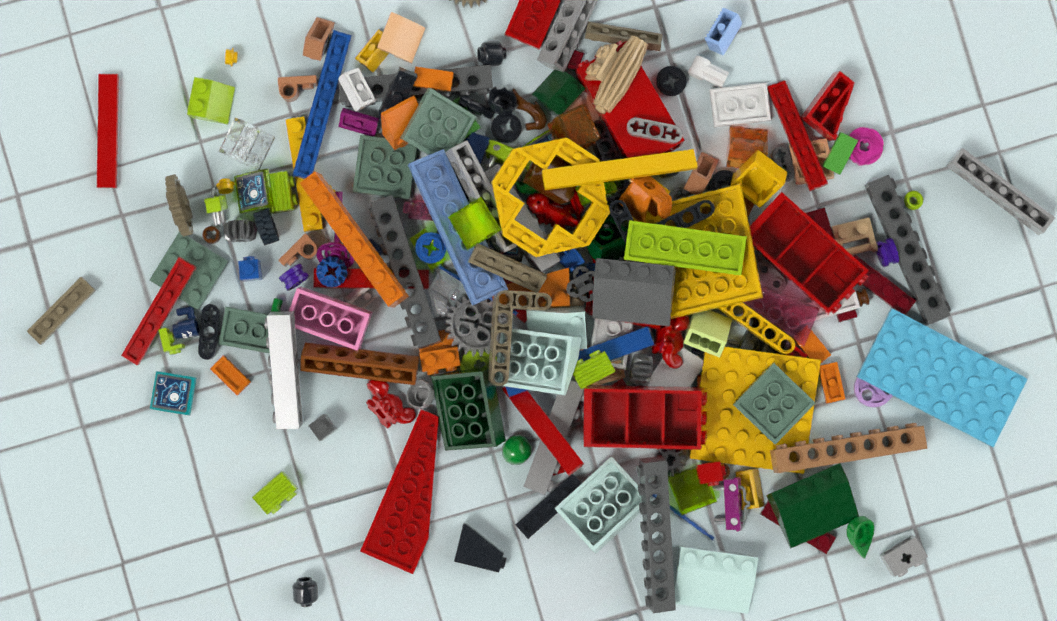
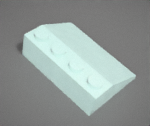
M512 328L509 379L503 386L566 395L579 357L581 338ZM503 333L500 335V344L505 341ZM498 352L497 362L502 363L504 355ZM500 372L495 373L494 379L497 383H500L503 379V375Z
M611 456L565 498L555 510L590 549L597 553L640 514L639 503H642L638 493V484Z
M679 545L674 581L675 604L748 614L756 578L758 557Z

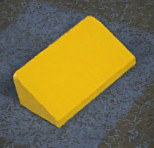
M379 29L355 57L358 62L371 72H374L389 54L377 49L383 34Z
M758 468L735 472L736 477L741 478V486L746 490V500L750 501V507H747V509L765 506ZM741 489L742 510H744L745 505H747V503L744 502L743 490Z

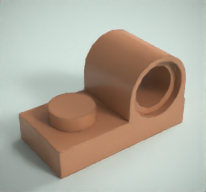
M316 75L278 77L279 93L287 102H294L298 99L299 87H302L303 90L314 89V86L318 85ZM287 88L294 89V93L291 96L284 94Z
M305 233L278 261L287 267L288 265L292 266L298 260L297 256L299 254L308 260L315 259L319 247ZM308 245L314 247V252L311 255H306L304 252L305 247Z

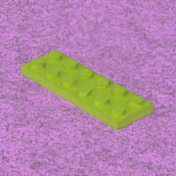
M629 220L624 260L741 275L747 236Z

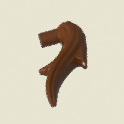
M513 88L512 92L517 97L518 106L516 109L527 112L534 119V122L525 123L526 131L545 128L547 118L538 102L535 101L532 104L526 101Z

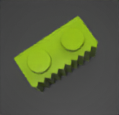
M288 171L265 174L270 212L275 214L295 211V206L298 205L296 194L292 192V187H295L294 177L290 176Z
M600 350L589 354L590 359L586 361L580 359L577 361L573 376L580 389L616 372L605 351L600 352Z
M282 471L252 498L267 515L270 513L274 515L282 508L280 504L283 501L287 500L289 502L297 495L295 491L298 488Z

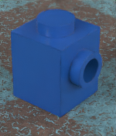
M255 256L243 257V261H238L241 281L262 280L261 261L255 259Z

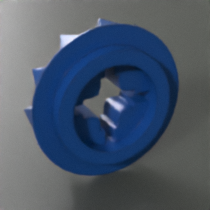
M425 233L416 242V253L426 263H436L443 259L446 253L444 242L437 233ZM432 240H434V247L439 249V251H432L429 256L428 249L423 247V245H430Z
M330 256L322 259L318 264L317 278L327 287H337L345 281L347 267L341 259ZM327 265L332 269L337 268V270L335 271L337 278H335L331 274L327 275V273L329 272Z

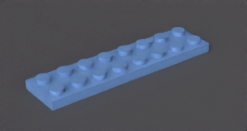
M444 149L409 163L408 167L472 306L493 297L499 291L508 290L503 277L468 262L477 243L487 248L489 247L485 238L469 247L452 220V217L469 208L470 205Z

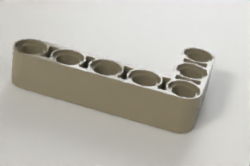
M503 290L494 295L488 374L492 385L503 386L509 379L513 309L547 310L552 304V299L548 294ZM501 294L506 295L508 298L505 305L499 302ZM521 295L527 299L525 306H521L518 303V298ZM539 297H543L546 301L543 308L537 303ZM501 313L506 316L505 324H500L498 321V316ZM499 333H503L505 336V341L502 344L496 338ZM498 352L504 355L502 363H498L495 359ZM496 372H500L503 375L500 383H497L494 379Z

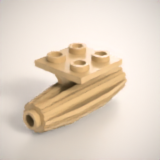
M631 36L618 53L616 52L618 45L615 43L601 46L596 52L595 56L597 58L595 62L588 66L585 79L588 81H601L593 102L596 106L595 110L605 114L613 110L625 95L640 69L648 44L638 37Z

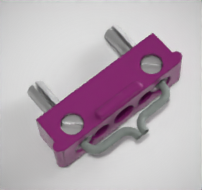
M740 477L724 479V484L712 486L724 488H712V490L724 491L725 518H714V521L725 522H714V524L726 525V530H736L739 532L743 529V522L747 519V507H750V501L746 500V490L741 486ZM741 489L743 490V499H744V502L747 503V505H745V507H744V519H743V514H742V493H741Z

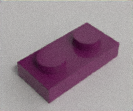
M343 108L338 127L375 137L379 118Z

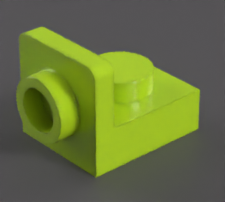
M168 328L159 329L163 351L169 352L170 355L181 353V349H184L185 345L178 344L173 346L175 342L173 331H169Z

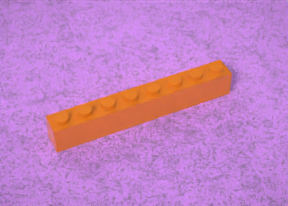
M314 171L300 182L303 189L387 306L395 308L408 298L407 292L322 174Z

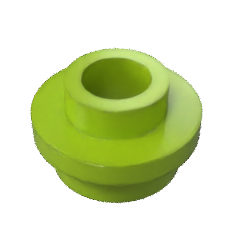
M910 191L904 197V204L910 210L919 209L923 204V197L917 191ZM911 197H914L916 199L915 204H912L910 202Z

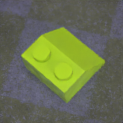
M194 77L187 115L194 119L228 125L235 87L213 80Z

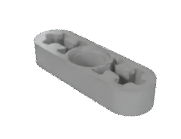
M632 118L627 124V132L635 137L676 144L683 136L682 129L676 125L641 118ZM635 122H638L639 127H644V123L648 124L646 128V134H642V129H638L637 132H634L633 128L630 127V125H634ZM655 125L660 128L658 136H652L649 133L651 126ZM663 127L667 128L666 132L669 133L672 130H676V134H679V137L673 140L671 135L665 134V138H661L664 132Z

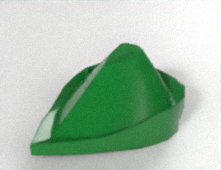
M859 516L847 525L846 531L850 544L865 559L874 535V523L866 516Z

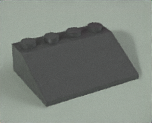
M596 258L592 318L670 326L676 268L668 265Z

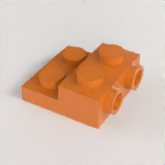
M445 330L438 331L441 343L419 349L422 372H427V375L438 374L440 369H446V372L456 371L457 367L461 366L458 345L452 346L454 339H447L451 332H445Z

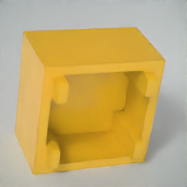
M757 150L733 173L730 186L740 184L743 196L760 208L785 184L787 172L761 151Z

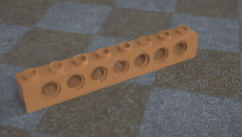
M910 423L905 424V428L899 429L898 426L887 427V431L880 432V429L868 430L869 434L862 435L861 432L850 433V437L843 438V435L831 436L832 440L825 441L824 438L813 439V443L806 444V441L794 442L792 447H787V444L775 445L776 449L770 450L773 472L783 473L928 449L924 426ZM903 433L907 436V441L905 443H902L901 441V435ZM885 436L889 440V443L886 447L882 443V439ZM866 439L870 442L869 449H865L864 447V441ZM848 442L852 446V450L849 453L845 450V445ZM829 445L833 447V454L831 456L826 451ZM811 448L815 452V456L812 459L808 456V451ZM792 451L796 454L794 462L789 459V454Z

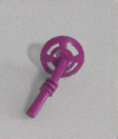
M335 191V194L343 204V192ZM336 233L334 234V242L325 243L317 250L316 256L319 262L325 259L322 255V250H325L326 258L332 256L343 260L347 269L354 263V258L351 254L350 259L347 257L348 250Z

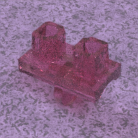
M423 200L405 201L403 213L409 214L408 219L433 221Z

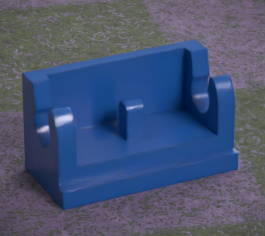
M575 248L558 252L560 263L564 268H569V274L585 263Z

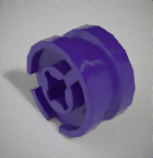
M887 238L884 242H876L878 247L876 253L882 267H887L890 263H899L898 251L892 238Z
M301 263L290 268L279 277V280L282 283L284 282L287 291L294 289L309 278L308 273L303 271L304 267Z

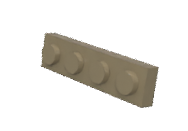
M588 21L585 39L614 44L619 41L623 43L628 41L631 36H635L648 44L647 50L660 51L663 34Z
M478 243L468 259L469 263L538 293L547 278V274Z
M80 277L27 332L42 345L96 290L83 277Z

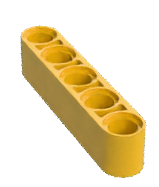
M741 302L718 308L779 353L788 354L794 350L795 342L790 336ZM736 306L743 309V314L740 317L735 316L733 313V309ZM754 317L759 321L757 328H752L749 325L750 318ZM766 329L774 331L773 339L765 337ZM783 340H787L790 343L788 351L783 350L780 346Z

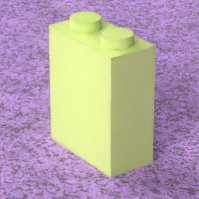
M710 310L692 314L684 344L720 358L727 342L732 319Z

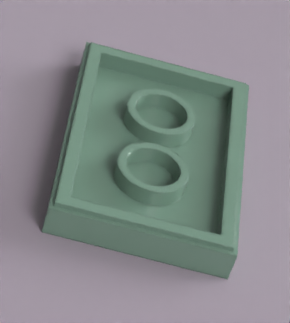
M226 307L219 344L270 354V348H267L266 338L269 337L268 329L265 328V318H267L268 314Z

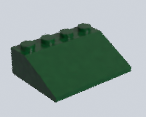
M489 367L471 368L431 376L445 451L497 447L506 441L497 389L495 385L490 383L488 378Z
M841 463L766 495L790 549L846 525L854 518L859 517L849 480Z

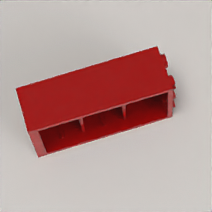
M627 41L615 43L618 45L616 48L617 53ZM596 56L590 62L588 60L583 61L578 65L579 68L576 69V78L586 88L585 93L594 109L596 106L593 102L601 81H588L585 77L587 76L586 70L588 66L595 62ZM640 66L625 95L610 113L602 114L596 110L601 121L607 125L612 140L623 159L672 152L681 147L685 141L682 136L678 143L670 144L635 137L627 132L628 121L632 118L676 125L642 66ZM635 122L630 127L633 128L634 132L642 129V134H646L648 124L644 123V127H639L638 122ZM655 125L651 126L649 133L652 136H658L660 128ZM663 127L664 132L661 138H665V134L671 135L673 140L679 137V134H676V130H672L669 133L666 132L667 128Z
M783 192L750 225L753 248L827 315L830 313L834 315L842 306L840 302L844 298L848 300L855 293L853 288L857 284L861 286L869 277L867 275L869 270Z
M589 385L584 388V447L701 450L702 446L706 445L707 431H703V425L707 423V411H703L704 406L707 404V392H704V387Z

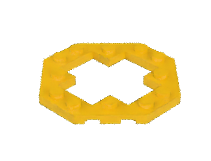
M568 138L512 149L491 181L502 236L534 257L589 246L610 213L604 182L581 185L578 188L577 192L590 200L592 204L572 234L555 224L546 240L514 220L525 203L511 195L509 191L529 160L543 170L548 168L555 155L572 166L599 162L597 157Z

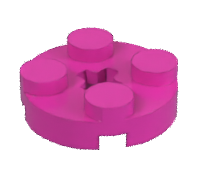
M860 127L848 135L858 140L849 157L853 163L858 166L871 165L881 157L884 142L876 130ZM860 142L869 144L867 147L868 151L865 152V150L859 148L861 146Z

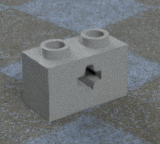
M913 535L880 554L890 574L898 577L908 573L907 569L910 567L922 565L925 562L924 559L928 557L917 537ZM902 554L909 555L906 557V562L901 560L903 558Z

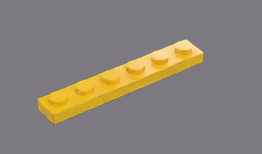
M304 116L285 119L293 169L306 128ZM295 177L304 232L322 230L321 212L301 186L300 182L304 179Z

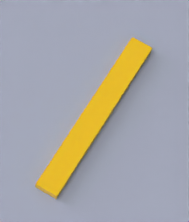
M694 149L544 169L541 173L545 190L696 170L698 166Z

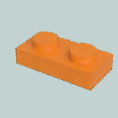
M838 363L820 365L819 376L825 403L846 400Z

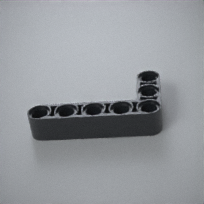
M601 120L594 121L587 129V136L599 162L620 159L605 122ZM593 127L600 128L601 134H596L593 131ZM600 144L606 145L608 152H603ZM628 179L619 180L622 183L621 188L615 186L614 181L606 182L611 197L606 198L607 204L610 205L614 200H618L630 185ZM615 203L612 207L615 214L622 213L624 209L619 203ZM591 204L582 209L580 219L583 218Z
M614 200L609 206V211L626 244L628 232L621 229V224L625 220H634L626 204L622 200ZM702 200L655 224L665 225L667 221L672 220L676 227L688 228L710 217L714 213L715 207L711 201ZM615 203L623 205L624 209L621 214L613 212L612 207ZM703 203L710 205V212L708 214H703L700 211V206ZM685 212H690L693 215V220L690 223H686L682 219Z

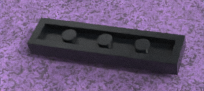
M571 474L515 525L529 539L558 513L555 508L582 483L574 474Z

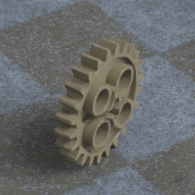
M176 174L166 176V198L173 221L178 226L179 232L183 237L191 235L194 232L192 225L193 215L185 189Z

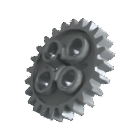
M462 297V303L456 301V307H450L452 313H447L446 315L449 320L445 321V325L449 327L445 329V332H451L447 339H454L452 346L458 344V351L464 348L465 355L468 351H471L472 356L476 352L482 356L484 350L487 354H490L491 332L487 329H491L492 323H486L483 318L490 317L492 319L493 301L487 302L486 299L472 306L470 299L467 300L465 297ZM472 310L475 316L469 317L465 311ZM502 313L498 316V321L500 324H504L507 320L505 318H501L504 315ZM475 322L478 323L477 328H474ZM465 327L469 333L462 334L459 328ZM501 333L496 337L498 342H500ZM483 334L487 340L481 341L477 335Z

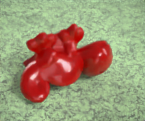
M533 193L528 196L526 203L529 210L536 214L539 225L543 223L545 225L551 224V227L554 228L555 224L565 229L564 226L577 227L579 221L571 215L575 214L572 204L560 205L542 193Z
M688 315L672 318L670 326L660 325V329H656L654 346H651L652 353L657 354L660 351L664 362L672 369H678L683 364L681 356L677 353L684 346L681 331L686 330L689 326L690 320Z
M368 381L366 384L367 388L374 396L372 400L368 399L366 403L368 409L377 415L382 425L390 428L391 423L394 425L396 423L408 424L414 421L416 417L415 410L410 407L403 408V402L400 397L388 393L390 387L388 382Z

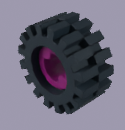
M269 208L253 213L256 227L264 246L279 241L276 224Z

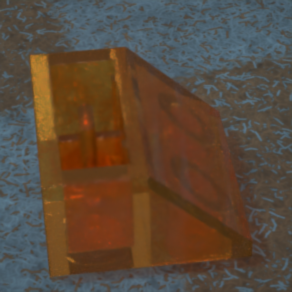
M585 104L558 115L547 124L554 140L568 138L585 150L600 139Z
M742 126L729 127L726 167L740 168L757 150L766 156L768 155V130Z

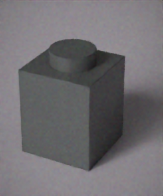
M323 414L308 425L319 441H323L338 430L327 414Z

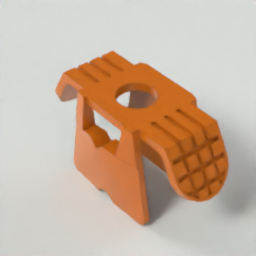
M651 176L631 178V184L618 199L626 204L630 214L639 222L645 221L647 211L653 217L659 216L665 219L672 210V197Z

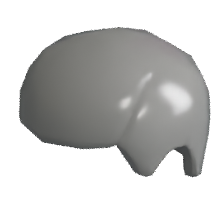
M422 379L416 381L415 385H410L406 397L409 405L416 409H424L430 406L434 400L433 386Z

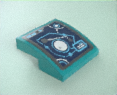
M156 371L150 409L190 416L197 378Z

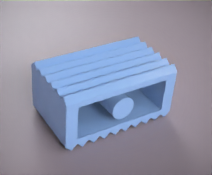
M722 8L720 15L716 18L717 21H714L715 24L712 25L713 27L708 31L709 34H706L707 37H705L709 50L721 55L725 54L742 25L741 18H739L740 16L737 13Z

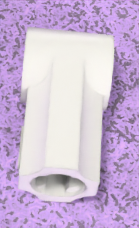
M695 56L688 74L698 80L704 79L722 88L729 72L712 65L709 60L701 56Z

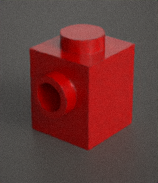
M720 461L695 464L699 484L707 483L708 486L719 485V481H723V476H726L724 464H721Z

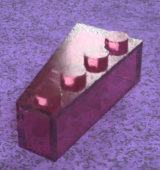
M761 285L763 298L743 302L803 346H805L820 309Z

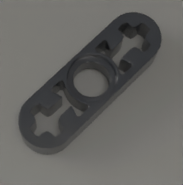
M213 304L204 306L201 314L198 354L205 360L213 359L217 353L220 309ZM210 308H213V311L216 312V315H212L211 320L213 322L216 321L215 325L211 323L205 324V320L209 321L210 318L206 314L207 311H210ZM209 326L214 329V335L210 338L204 335L205 328ZM203 339L207 341L214 340L213 344L209 343V349L212 350V353H209L208 357H206V353H203V349L207 348V343H203Z

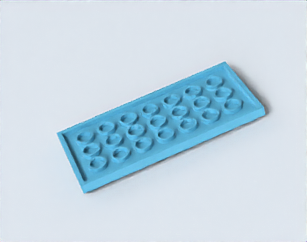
M894 309L889 310L856 376L990 447L995 446L1028 380L1018 373Z

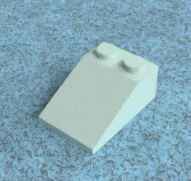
M584 305L555 307L544 311L526 310L528 331L581 338L580 349H587Z

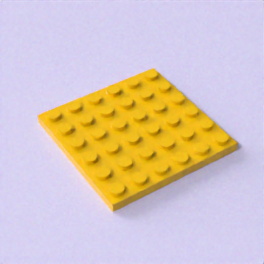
M740 184L672 201V210L669 216L702 200H709L714 204V213L710 217L688 227V229L747 236L741 275L675 267L676 276L671 319L763 298L742 186ZM703 203L700 206L701 213L708 214L710 212V205ZM647 211L644 223L655 224L664 218L659 216L653 217ZM685 212L682 219L684 222L690 223L693 220V215L690 212ZM672 220L665 223L666 226L676 227Z
M724 347L720 358L704 352L699 387H704V392H707V404L703 410L707 411V423L703 425V431H707L706 445L702 446L701 450L690 449L689 458L773 470L770 450L776 449L775 444L747 419L733 403L772 363H775L815 402L821 360L733 347ZM814 405L776 445L787 444V447H792L794 442L806 441V444H809ZM793 451L789 454V459L792 462L796 460V454ZM805 469L789 472L804 474Z

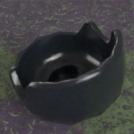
M493 87L489 92L488 105L496 114H510L517 106V97L513 92L507 90L506 87L502 89Z

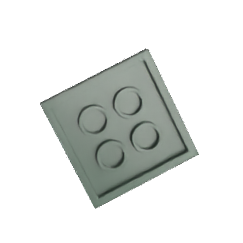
M428 88L400 138L427 155L442 149L447 152L463 142L477 116L435 90Z
M360 135L352 192L384 197L393 195L394 198L410 200L413 176L408 164L415 161L417 148L408 143L405 147L394 150L386 138Z
M179 232L149 281L162 287L179 257L185 259L197 268L179 299L200 310L229 261L190 237H183Z
M772 363L733 403L775 445L815 404L775 363Z

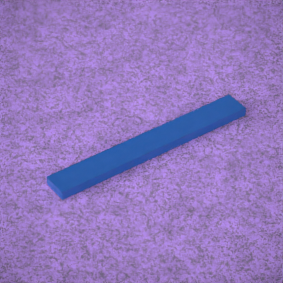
M335 30L332 32L292 176L305 179L314 171L338 86V78L342 72L352 35Z
M648 327L581 350L579 351L578 360L583 359V361L590 359L589 354L600 350V352L605 351L609 360L612 361L654 346V342ZM505 386L509 397L528 391L527 389Z

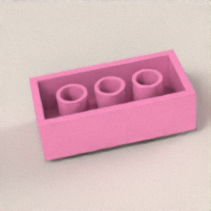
M302 286L296 289L289 310L294 311L296 329L354 350L361 348L373 313L372 311Z

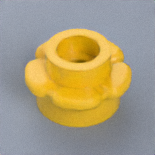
M234 48L232 50L226 49L225 64L232 67L233 63H237L238 52H234Z
M223 178L219 180L216 187L220 194H229L234 191L233 186L235 183L228 178Z

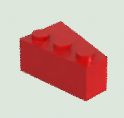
M841 71L834 72L802 114L801 119L824 138H827L828 141L836 140L840 123H842L843 114L848 105L855 82Z

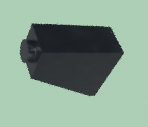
M463 523L454 562L498 573L500 568L504 569L507 559L503 557L504 552L469 524Z

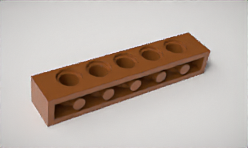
M305 342L301 354L300 371L415 385L418 375L419 356L364 349L354 350L348 347Z

